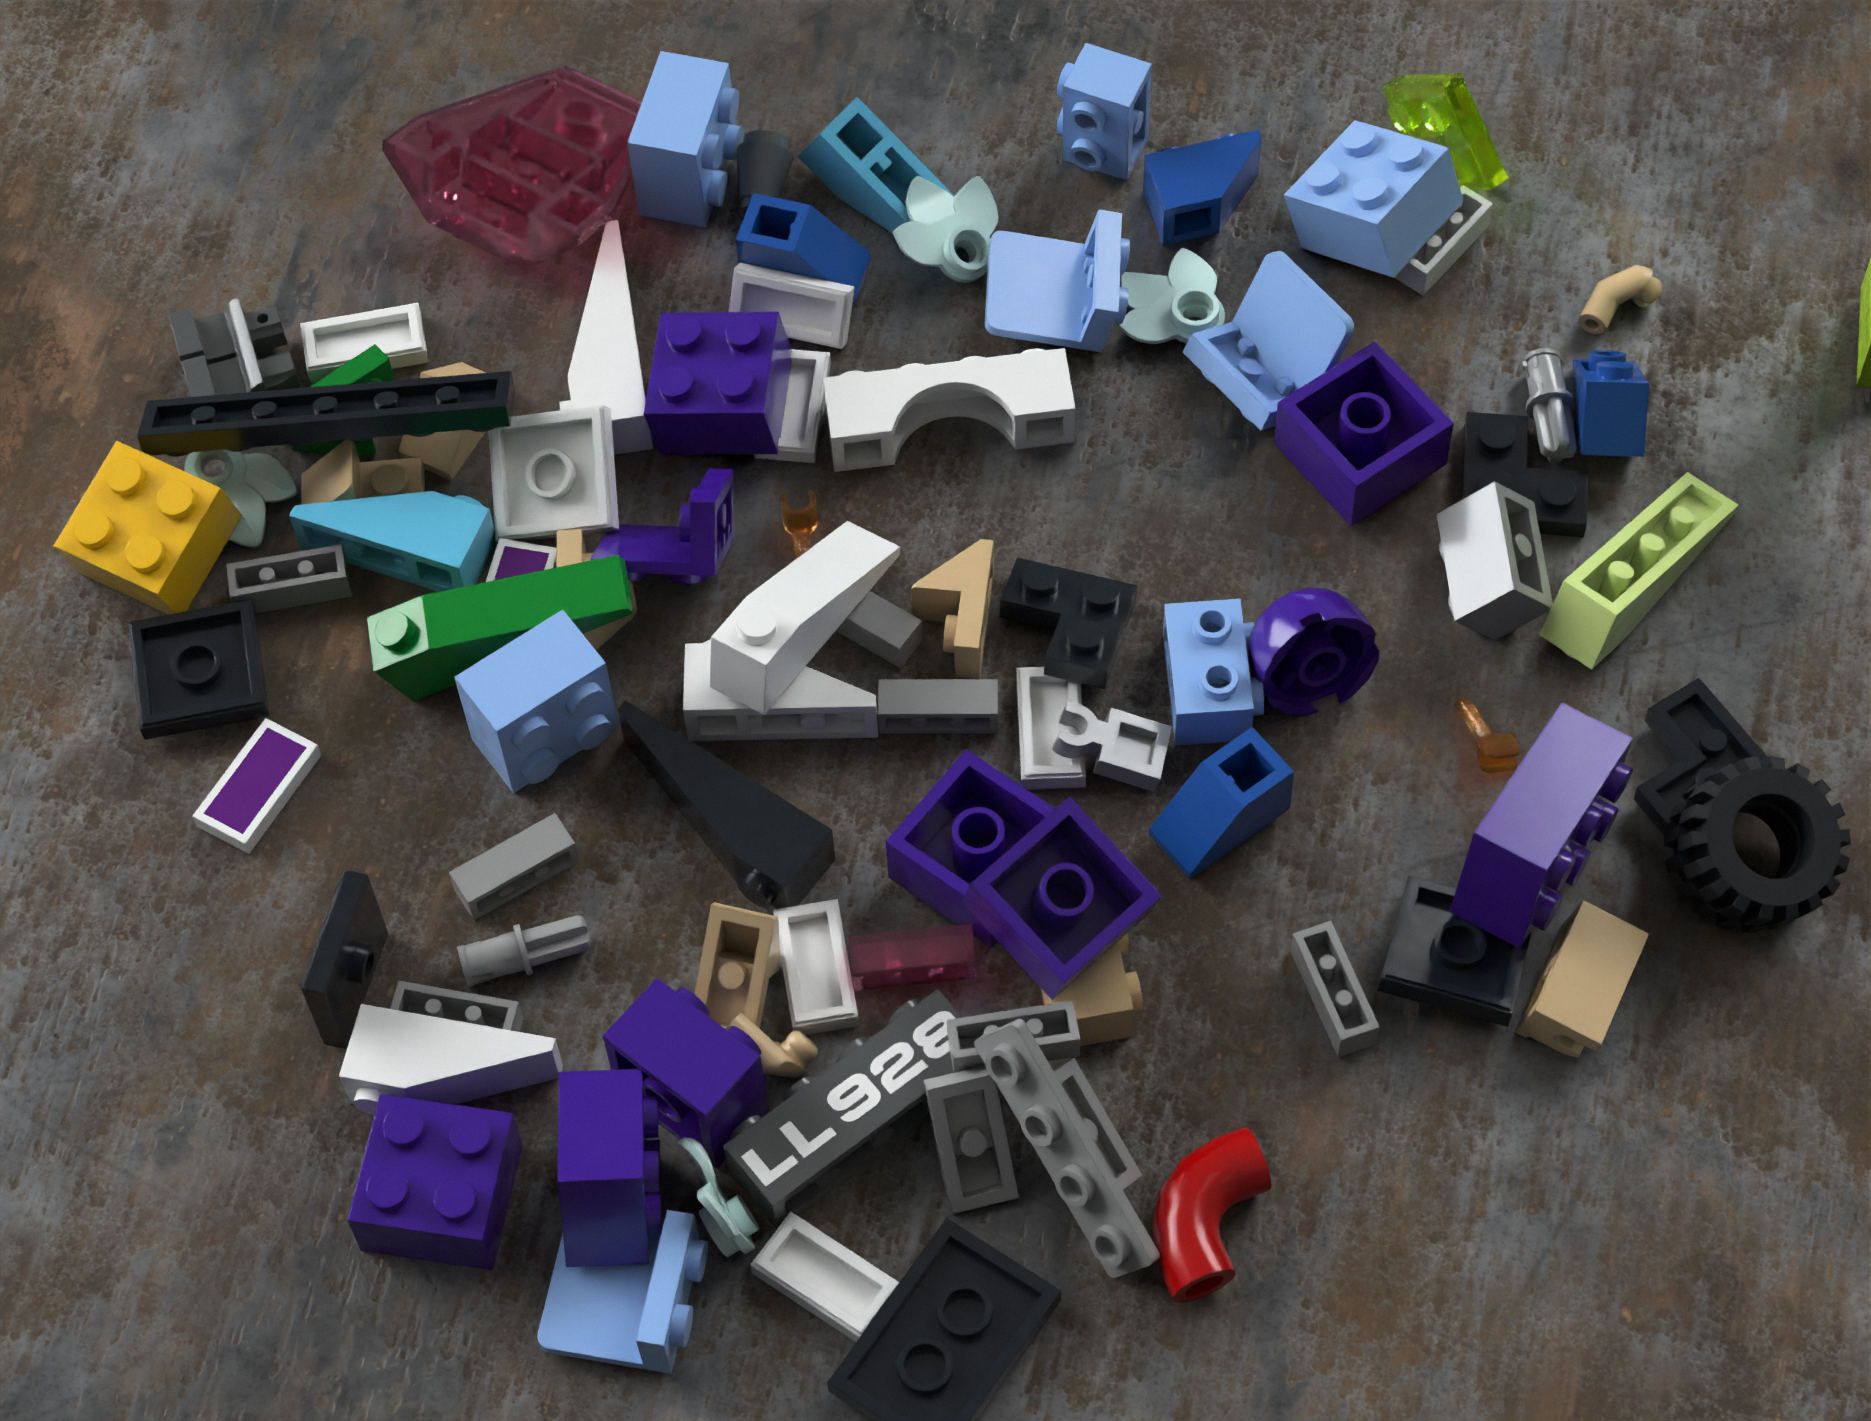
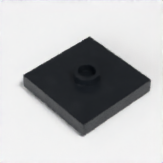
M252 599L127 622L139 729L144 740L270 716L257 615Z
M345 870L344 874H341L300 984L324 1044L347 1049L360 1005L364 1002L388 936V931L368 875Z
M1408 875L1378 991L1508 1027L1514 1010L1531 933L1519 949L1449 912L1457 888Z

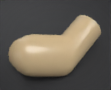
M1634 265L1600 280L1579 316V325L1585 331L1594 335L1605 333L1620 304L1631 298L1639 307L1653 304L1662 292L1661 281L1652 276V269L1641 265Z
M742 1012L725 1028L728 1030L731 1026H735L748 1034L756 1042L761 1050L760 1056L763 1074L797 1078L807 1072L805 1066L813 1061L818 1054L817 1046L801 1031H792L786 1040L780 1044L779 1042L772 1041Z

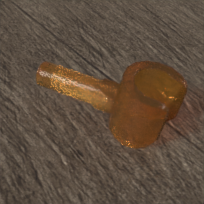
M808 490L809 504L803 509H793L788 506L787 492H784L780 497L782 525L784 530L792 535L795 559L810 549L811 533L816 530L819 523L817 498L811 490Z
M1460 697L1455 702V707L1467 723L1476 740L1477 757L1481 770L1486 773L1516 770L1517 763L1514 756L1519 754V745L1515 733L1507 732L1492 735L1489 725H1486L1469 697Z

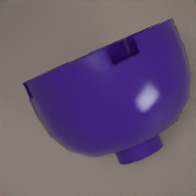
M1308 587L1290 592L1279 598L1258 617L1250 633L1249 664L1256 680L1259 683L1262 682L1263 693L1271 706L1288 715L1308 716L1319 712L1309 702L1337 693L1339 704L1351 698L1370 679L1379 662L1380 650L1374 643L1375 636H1377L1374 628L1364 613L1351 600L1328 589Z

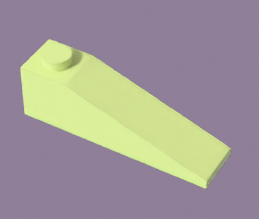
M1687 472L1563 581L1540 632V636L1560 648L1569 657L1578 660L1592 670L1630 634L1731 519L1739 505Z

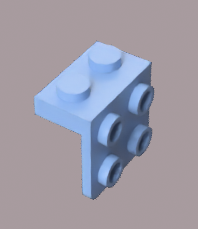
M1098 210L1085 244L1015 232L996 231L991 237L988 252L985 308L986 330L995 336L1102 352L1113 324L1123 323L1128 306V288L1120 287V274L1123 275L1126 271L1130 253V240L1121 238L1122 213Z
M1276 251L1264 257L1233 321L1191 334L1183 353L1201 370L1203 376L1208 381L1215 384L1240 409L1242 415L1248 421L1254 423L1262 431L1276 426L1277 405L1279 401L1337 364L1353 334L1354 323L1352 318L1284 252Z
M667 1210L661 1235L649 1236V1264L566 1268L562 1234L537 1334L540 1347L547 1353L672 1374L677 1347L685 1348L687 1346L691 1332L693 1306L687 1304L692 1282H701L708 1254V1242L700 1240L694 1214Z

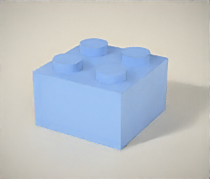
M660 51L627 142L640 216L706 228L713 207L722 206L728 186L726 169L729 160L737 161L736 150L743 143L744 137L743 127L736 125L735 119L739 107V90L731 86L729 63Z
M1356 120L1284 194L1301 248L1393 278L1464 202L1449 147Z
M564 610L559 611L454 677L472 741L513 793L529 783L536 784L547 779L554 773L560 763L582 749L590 750L599 746L609 737L612 730L619 727L606 662Z

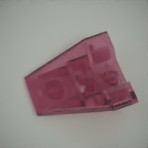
M564 65L419 114L383 140L382 151L428 223L501 258L507 263L526 269L579 246L612 219L633 176L627 142L642 101Z

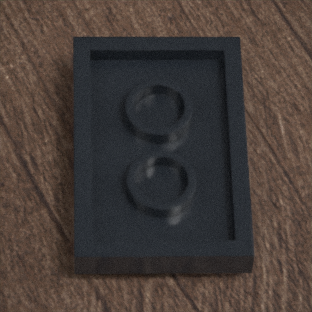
M946 1218L828 1380V1391L873 1421H977L1060 1303L1061 1290Z

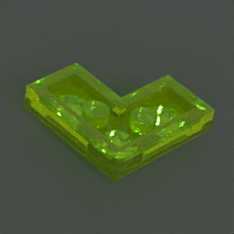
M1461 73L1398 75L1381 86L1389 103V117L1398 130L1404 135L1414 138H1436L1438 145L1449 147L1460 187L1464 185L1471 190H1492L1509 179Z

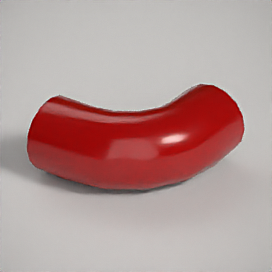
M1246 1126L1216 1137L1183 1157L1157 1193L1150 1231L1153 1243L1160 1254L1159 1259H1157L1160 1272L1174 1302L1184 1303L1203 1298L1226 1286L1236 1275L1221 1240L1219 1231L1221 1219L1232 1206L1268 1192L1271 1189V1178L1266 1160L1255 1136Z

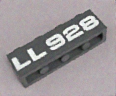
M939 989L922 1001L919 998H915L903 1004L892 1015L889 1025L870 1039L860 1037L851 1042L841 1051L836 1059V1064L817 1078L807 1076L799 1080L786 1092L780 1105L762 1118L760 1115L749 1117L733 1130L729 1137V1142L723 1146L728 1172L776 1230L790 1212L797 1216L931 1117L923 1080L954 1073L947 1037V1020L963 1017Z

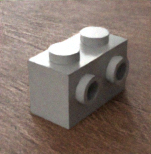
M1494 481L1436 514L1441 538L1439 551L1445 563L1450 592L1448 605L1455 622L1492 640H1496L1551 610L1553 605L1535 504L1532 500Z

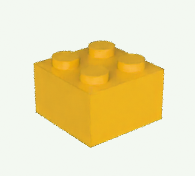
M116 441L54 544V547L80 574L168 615L188 610L243 515L220 487Z

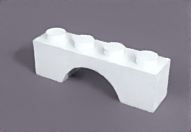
M1065 348L1052 350L1029 349L1020 354L987 358L970 356L954 362L930 365L912 363L897 369L872 372L849 371L839 376L823 377L826 417L834 472L895 465L900 448L915 430L931 421L946 417H969L986 422L998 429L1009 440L1015 450L1075 442L1076 408Z

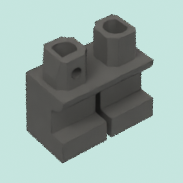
M238 297L227 303L225 312L195 319L192 309L168 314L190 397L301 388L290 351L259 360L256 353L288 344L277 306L244 313Z

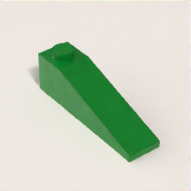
M614 555L421 595L367 618L373 670L409 699L416 701L456 685L455 676L561 610L565 611L582 634L634 614L625 560L620 555Z

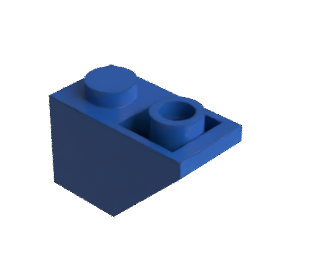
M1258 130L1237 135L1225 134L1214 140L1183 147H1167L1159 152L1144 155L1143 192L1162 246L1220 233L1259 175L1261 136Z
M753 193L736 237L738 263L741 262L854 286L852 306L855 307L871 262V253L813 206Z
M1610 350L1589 352V360L1573 359L1574 428L1576 444L1581 455L1644 457L1649 382L1634 361H1626V353Z
M1251 727L1200 763L1151 825L1149 835L1188 879L1191 880L1290 809L1294 771L1259 733Z

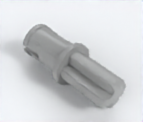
M1539 348L1526 354L1524 357L1525 361H1522L1530 395L1526 401L1525 408L1529 418L1535 421L1540 453L1543 456H1547L1549 462L1560 463L1563 458L1573 457L1577 450L1571 412L1575 407V400L1572 393L1566 390L1560 353L1551 348Z
M576 915L523 931L520 924L513 925V932L481 942L457 946L467 985L472 987L476 984L490 981V979L521 971H526L527 976L532 975V966L587 951L591 948V939L585 919L582 916Z

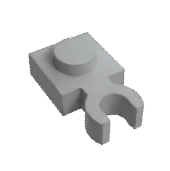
M1076 703L1065 705L1058 723L1075 728L1080 735H1072L1068 732L1060 731L1052 747L1055 753L1066 758H1079L1085 754L1096 757L1093 773L1154 792L1161 780L1172 726L1114 708L1110 709L1105 721L1097 720L1094 713L1083 705Z

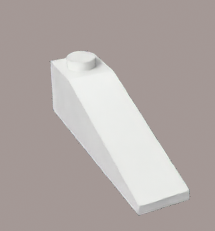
M618 220L607 221L568 372L571 400L559 402L560 410L605 405L611 408L614 455L653 449L651 431L643 414L646 397Z
M846 521L746 596L711 636L710 687L765 715L898 558L900 546Z

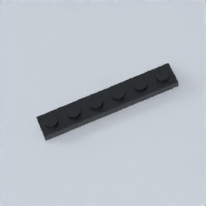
M512 371L150 400L146 403L137 437L141 451L150 456L166 454L172 457H180L192 452L213 450L241 452L252 447L275 445L302 447L313 442L336 440L363 442L374 437L398 435L425 437L435 432L459 430L486 432L497 427L510 426L515 386Z

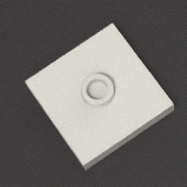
M605 405L513 416L509 427H497L488 431L496 542H498L499 538L519 542L557 538V530L582 529L583 534L619 530L611 408Z

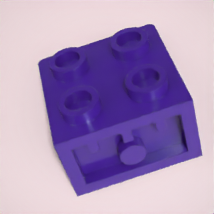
M708 469L698 488L691 489L689 505L683 504L681 506L679 527L619 524V530L606 532L592 554L591 560L620 555L625 560L628 581L642 579L646 576V573L670 574L672 581L688 584L703 582L708 579V576H716L734 541L733 469Z

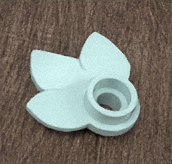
M916 176L910 183L906 197L907 214L911 221L898 226L893 231L899 248L913 262L921 266L939 267L945 275L955 281L965 283L979 279L988 271L990 235L994 231L999 219L996 203L987 184L980 176H976L968 181L953 197L949 192L936 184ZM955 246L966 250L969 255L968 263L962 261L957 256L954 249Z
M1181 248L1174 256L1168 277L1135 272H1125L1121 275V287L1128 288L1127 307L1131 311L1125 315L1123 323L1118 324V327L1126 335L1138 342L1159 344L1177 339L1187 344L1191 334L1225 324L1224 307L1215 295L1217 275L1204 259L1188 249ZM1197 317L1202 320L1193 321L1189 320V318Z
M228 450L201 451L190 453L185 461V472L220 487L243 515L229 540L244 547L256 549L262 543L266 526L265 503L281 502L297 495L295 482L288 470L277 459L268 454H241V452ZM221 460L225 462L224 471L219 476L208 477L204 474L205 466L210 461Z
M687 1137L677 1141L680 1146L689 1152V1156L703 1181L704 1186L697 1191V1198L704 1206V1208L699 1210V1214L720 1251L726 1257H729L739 1250L747 1254L755 1249L751 1234L758 1231L759 1226L744 1200L738 1194L728 1200L715 1178L711 1160L699 1141Z

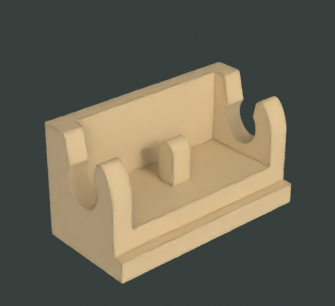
M1583 900L1563 922L1515 1033L1525 1038L1529 1036L1556 1051L1575 1058L1580 1057L1584 1046L1596 1051L1602 1045L1649 933Z

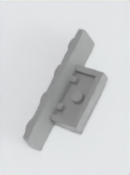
M1017 1019L992 1030L975 1040V1048L984 1061L989 1075L998 1085L1019 1121L1024 1135L1037 1152L1055 1183L1057 1192L1066 1202L1090 1243L1093 1254L1101 1262L1106 1273L1111 1278H1116L1150 1266L1159 1259L1160 1254L1123 1191L1141 1177L1142 1173L1075 1058H1071L1051 1068L1028 1026L1022 1019Z

